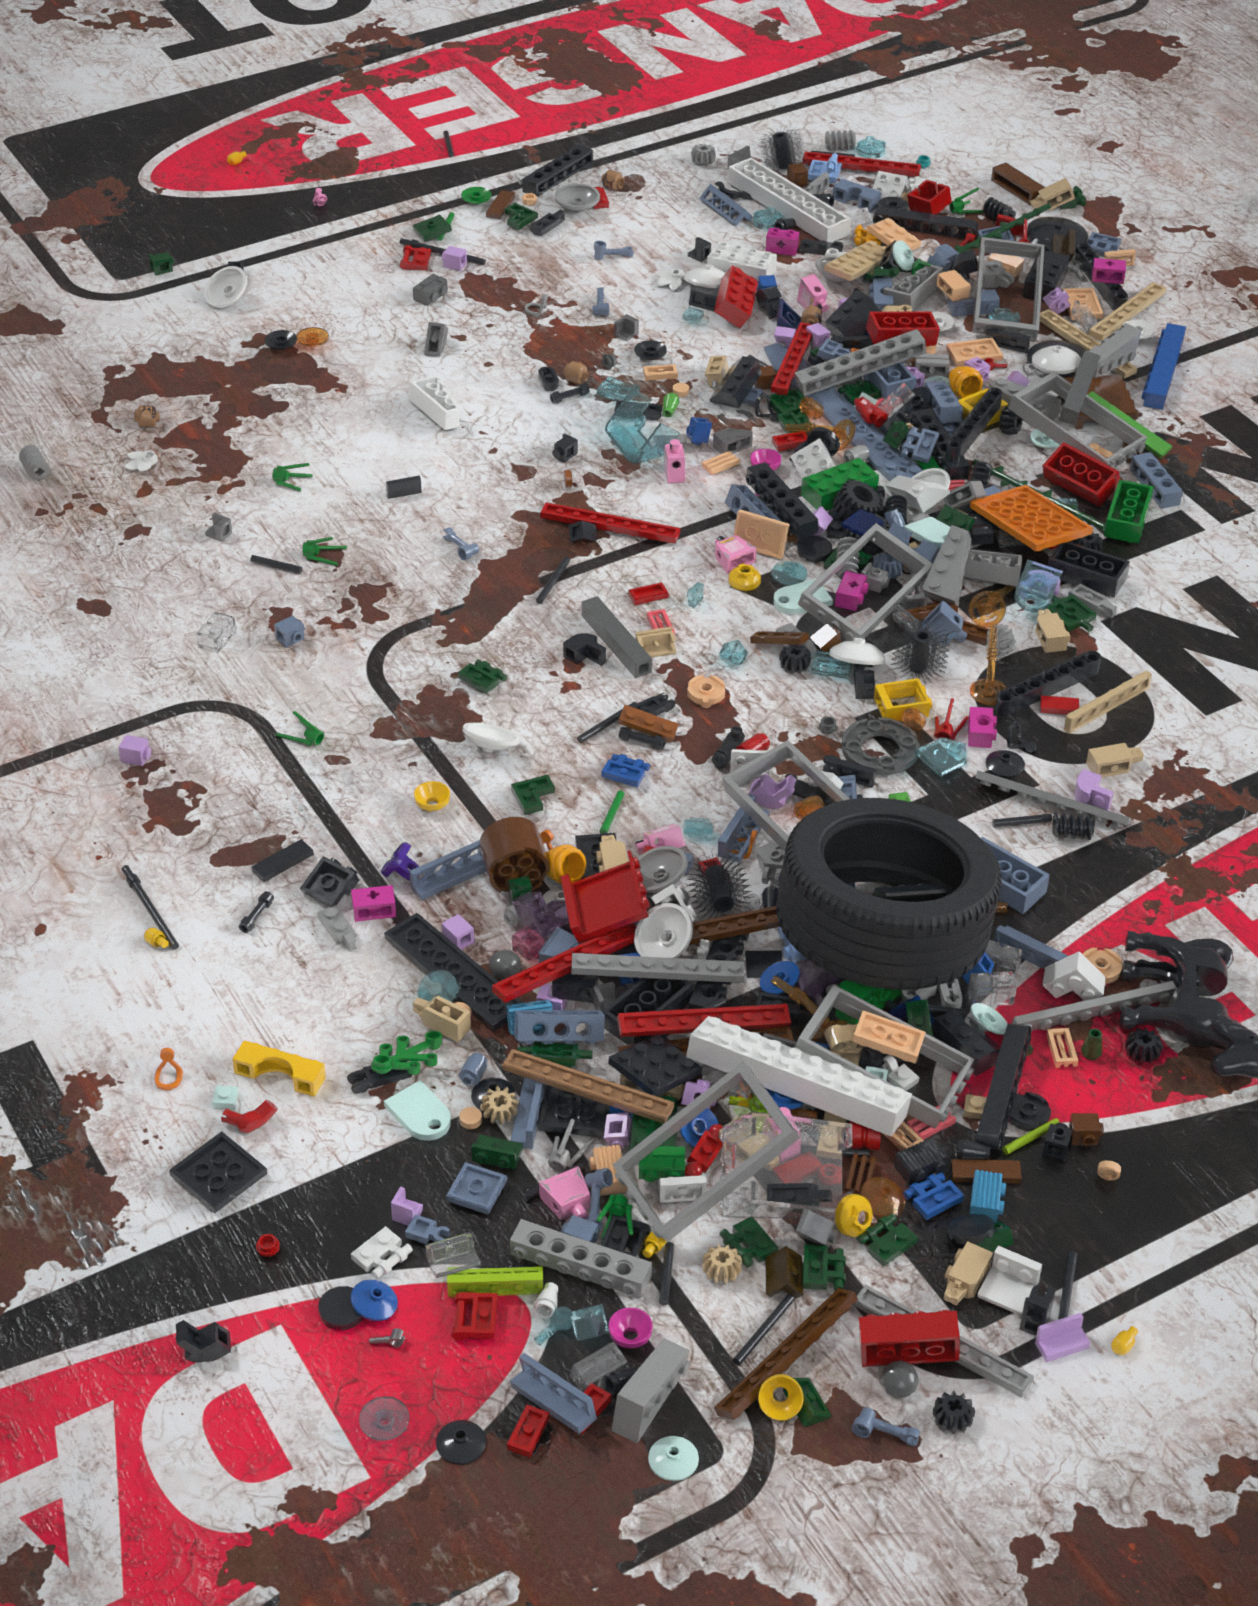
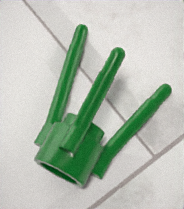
M977 187L955 198L949 204L951 213L957 212L958 215L963 213H983V210H963L965 205L971 201L963 202L962 199L975 193L979 188Z
M919 258L912 264L911 274L915 275L916 271L926 266L930 267L931 264Z
M301 463L277 466V468L273 469V481H276L277 485L301 491V488L285 481L289 480V476L313 477V475L289 473L287 469L305 467L310 464Z
M333 537L307 540V542L303 543L302 552L303 556H307V560H315L338 566L337 562L316 557L315 555H319V550L347 549V546H319L317 544L333 540Z
M293 711V714L307 728L304 732L306 739L276 733L277 737L304 743L308 746H311L312 743L316 746L319 745L325 736L323 731L312 725L296 711Z
M610 1195L607 1204L597 1217V1221L600 1222L607 1211L609 1212V1218L601 1239L605 1235L612 1215L622 1217L626 1214L629 1235H633L631 1214L633 1206L628 1204V1199L624 1195Z

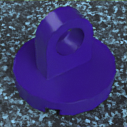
M402 842L393 852L391 859L381 869L383 876L387 878L393 871H396L403 878L410 881V871L408 869L413 870L418 868L419 865L407 856L411 848L409 843Z

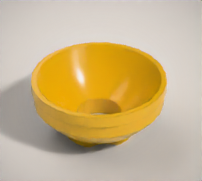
M740 564L730 571L728 582L730 586L737 590L750 591L756 589L761 584V574L752 565Z
M424 782L417 786L414 791L415 803L418 807L428 812L439 811L449 803L450 790L441 782ZM430 801H436L438 804L428 805L427 803Z
M849 1194L841 1199L835 1211V1223L843 1235L857 1237L871 1225L873 1217L872 1207L865 1197L858 1194ZM861 1211H864L865 1220L859 1224L858 1215Z
M777 1374L767 1378L761 1385L758 1394L760 1408L772 1419H791L800 1411L803 1405L801 1386L794 1378L784 1374ZM778 1387H783L788 1391V1396L783 1401L776 1400L773 1396L774 1390Z

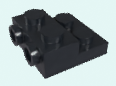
M323 856L302 884L300 890L319 902L332 907L340 902L344 894L349 896L351 890L354 889L360 879L357 876V871L352 867L347 866L345 868L338 860L334 858L328 859Z

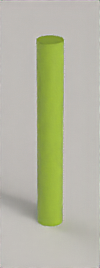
M1055 1118L1003 1146V1152L1008 1155L1048 1133L1050 1123H1060L1059 1120Z

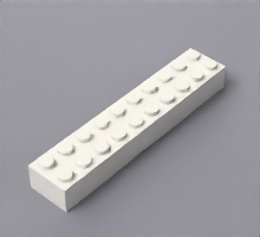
M749 158L729 166L728 183L741 191H746L754 200H757L783 218L795 219L796 226L820 241L834 242L850 235L851 218L755 159Z
M708 1016L690 1034L687 1058L729 1073L741 1062H744L751 1068L765 1088L888 1136H892L907 1117L912 1093L906 1092L900 1087L885 1084L879 1079L864 1076L858 1071L843 1068L840 1064L822 1060L819 1056L809 1055L798 1048L788 1047L777 1040L767 1039L758 1033L746 1031L737 1025L728 1024L716 1017Z

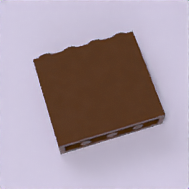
M1102 375L1092 378L1086 395L1093 391L1135 421L1138 419V410L1135 409L1134 400L1131 399L1130 391L1127 390L1126 382L1123 381L1121 375ZM1065 377L1064 379L1072 384L1074 377ZM1080 411L1075 429H1082L1084 420L1093 419Z

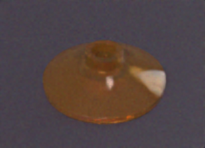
M319 327L302 329L296 335L297 341L301 345L309 347L322 345L329 339L328 332Z
M874 1177L867 1180L862 1186L861 1196L869 1201L873 1214L882 1217L893 1213L897 1216L902 1212L905 1206V1197L902 1189L892 1180L884 1177Z

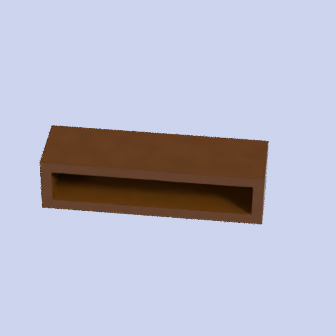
M1007 162L992 168L991 181L1030 206V201L1039 195L1038 191L1045 188Z

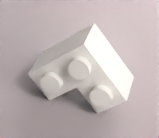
M1076 952L1045 967L1043 986L1055 998L1074 991L1080 998L1086 1001L1104 995L1105 976L1082 953Z

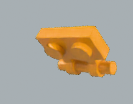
M857 225L854 232L855 245L859 246L868 241H874L877 245L881 246V241L867 231L869 226H867V229H863L862 225Z

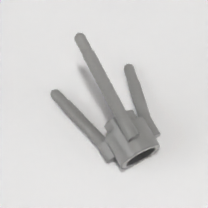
M574 1119L570 1120L559 1149L560 1138L559 1136L555 1137L551 1156L548 1160L550 1168L554 1171L564 1172L566 1168H572L573 1164L595 1141L594 1138H591L570 1160V1153L564 1148L572 1131Z

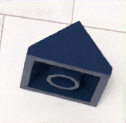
M781 298L779 300L777 326L793 328L797 331L801 322V316Z

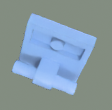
M833 153L828 162L812 160L808 171V180L814 181L823 172L829 173V183H836L842 163H837L838 155Z

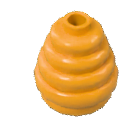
M959 366L950 371V387L958 398H964L982 390L983 379L980 372L975 368Z
M566 844L556 846L546 852L550 865V872L547 875L550 879L562 885L560 876L569 874L572 882L579 881L583 877L586 870V859L581 850Z

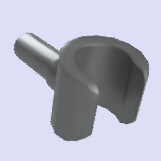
M395 1328L391 1336L370 1338L369 1342L370 1344L389 1343L392 1347L399 1348L403 1344L405 1336H402V1329Z

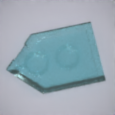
M939 738L914 750V753L940 777L967 764L966 744L962 742Z

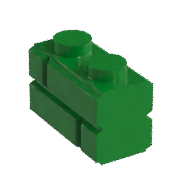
M658 1146L639 1161V1179L654 1182L660 1180V1178L685 1177V1147Z

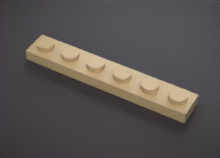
M1147 670L1137 674L1134 678L1123 682L1102 696L1096 697L1093 701L1082 705L1079 709L1068 713L1065 717L1064 731L1070 734L1150 688L1152 674Z

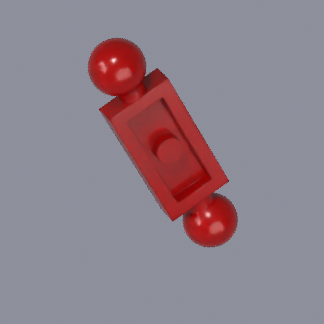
M714 1124L709 1128V1131L705 1130L686 1160L688 1162L685 1166L686 1177L701 1176L702 1173L707 1172L725 1143L719 1139V1130L723 1128L722 1125Z

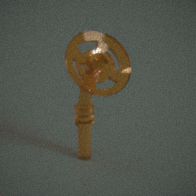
M850 419L840 421L835 427L816 425L815 423L785 424V431H805L807 433L815 427H824L836 434L841 443L838 451L845 449L851 443L855 434V424ZM847 426H849V433H848V435H847V429H846Z
M1006 585L1001 590L995 592L983 591L975 595L969 604V615L972 621L985 628L993 627L1000 623L1006 612L1003 598L1014 589V586ZM989 595L988 598H982L977 602L980 597ZM998 602L1000 603V610H997L995 606ZM973 608H977L978 613L981 615L979 619L975 617ZM995 615L997 616L993 621L985 622V620L991 619Z
M990 626L989 648H987L988 653H986L988 655L986 657L988 660L987 678L975 681L970 687L972 698L986 705H995L997 694L1001 691V687L1003 690L1007 688L1003 683L994 679L995 662L998 660L996 657L998 656V653H996L998 651L996 648L997 627ZM976 685H978V692L975 690ZM984 695H986V696H992V695H994L995 698H986V697H983V696H984Z
M778 976L772 978L771 983L789 994V997L798 1004L802 1003L813 1015L815 1014L818 1007L807 997L805 992L799 990L798 987H792ZM827 1016L812 1040L823 1037L824 1031L830 1026L847 1025V1021L840 1019L829 1020Z

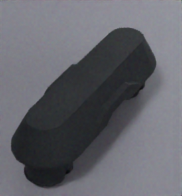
M732 727L731 732L728 733L720 748L713 755L712 762L716 768L723 769L731 760V750L736 749L743 742L745 735L741 727Z
M792 773L785 775V778L792 775L796 779L793 795L822 806L833 803L834 800L820 787H813L804 781L798 780V777Z

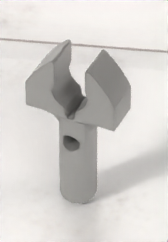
M1073 260L1072 265L1069 262L1068 272H1074L1080 280H1084L1086 277L1081 271L1082 263Z

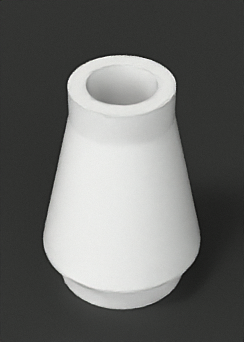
M546 1283L544 1289L534 1302L535 1312L542 1318H550L557 1312L558 1286L556 1284Z

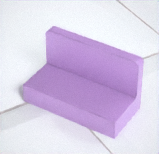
M1081 1313L1038 1327L1035 1344L1046 1362L1090 1347V1341L1081 1328L1083 1322V1315Z

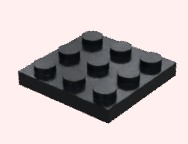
M660 1035L649 1037L609 1056L608 1064L645 1093L656 1097L701 1075L703 1068L692 1059L687 1058L683 1052Z
M547 1085L538 1131L565 1134L570 1120L574 1119L575 1122L570 1134L604 1138L609 1105Z
M222 1131L169 1169L170 1176L214 1213L218 1212L268 1174L267 1168Z

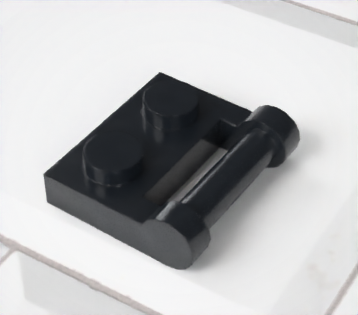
M612 1215L600 1245L640 1258L645 1239L652 1231L651 1226L647 1223L632 1220L633 1232H637L638 1236L631 1253L625 1252L631 1237L628 1231L627 1218Z

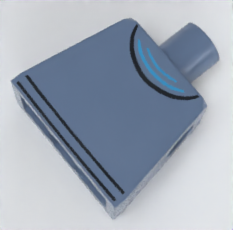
M944 601L923 620V630L925 627L926 630L928 628L929 632L933 631L931 634L942 635L941 638L943 639H937L936 641L942 642L947 640L944 642L945 645L953 638L962 643L967 637V633L962 630L963 618Z
M556 927L539 952V963L580 945L584 941L578 943L574 935Z

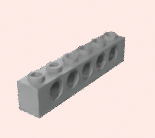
M523 1219L520 1220L510 1239V1255L518 1259H525L539 1266H546L563 1274H570L584 1281H591L605 1288L624 1292L629 1296L641 1298L652 1277V1262Z

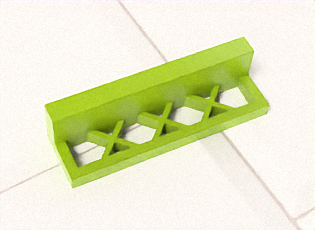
M543 1267L450 1269L447 1275L448 1297H455V1294L459 1292L498 1293V1296L540 1294L543 1290Z

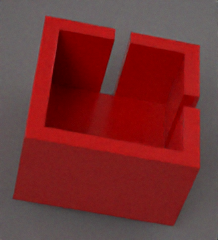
M927 179L918 188L907 194L909 209L916 212L938 214L952 202L949 186L940 183L937 185V182Z

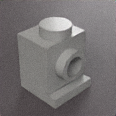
M868 563L861 572L862 575H867L866 583H869V590L880 593L889 584L890 577H888V572L872 567V563Z

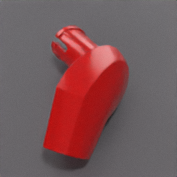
M265 1100L255 1110L246 1112L243 1115L230 1109H225L222 1115H225L226 1118L221 1117V1121L238 1127L241 1133H251L266 1124L278 1111V1108L273 1102Z

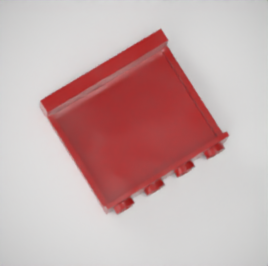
M630 850L627 851L629 862L579 881L572 882L569 874L560 876L570 928L578 943L649 917L647 908H650V904L646 896L647 891L643 883L644 878L640 870L641 865L637 857L633 858Z

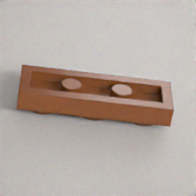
M624 705L618 724L652 736H661L671 743L679 725L628 705Z

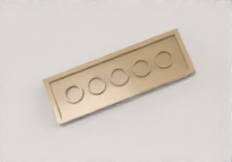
M868 241L826 263L824 271L852 281L880 265L886 246H880L874 241Z

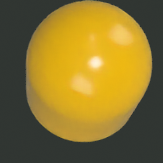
M238 151L233 152L227 156V162L229 165L239 164L242 158L247 157L245 151L241 153Z
M152 927L144 932L145 941L153 947L161 946L166 948L169 945V941L165 939V935L160 930Z
M651 1231L645 1239L643 1255L650 1258L653 1253H658L666 1244V1240L662 1237L657 1238Z
M1131 1326L1127 1331L1119 1332L1111 1342L1112 1351L1120 1356L1126 1355L1134 1346V1337L1139 1333L1138 1329Z

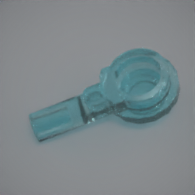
M559 1307L554 1311L551 1317L552 1322L534 1338L539 1346L557 1330H568L575 1324V1315L569 1308Z

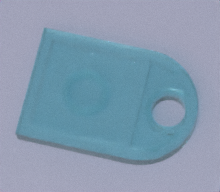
M1027 560L1015 591L1017 604L1029 612L1045 610L1051 603L1063 571ZM1026 600H1033L1035 604H1028Z

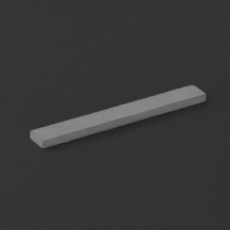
M866 1284L857 1295L858 1300L853 1304V1306L869 1315L873 1314L876 1316H884L891 1313L913 1314L916 1312ZM960 1336L959 1361L955 1362L1021 1398L1034 1380L1032 1374Z

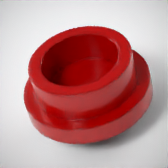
M272 1234L262 1235L256 1243V1250L261 1256H273L280 1249L279 1240Z

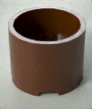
M507 817L492 823L482 833L479 846L490 884L499 893L501 891L508 892V880L526 876L529 877L532 891L543 884L542 880L550 872V865L539 829L534 822L523 817Z

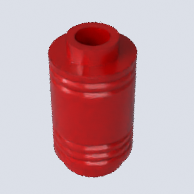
M757 733L737 746L736 750L766 751L770 746V740L764 733Z

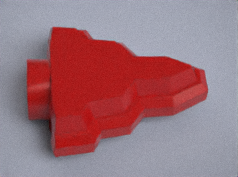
M864 397L854 400L855 409L861 414L865 422L881 427L889 419L888 413Z

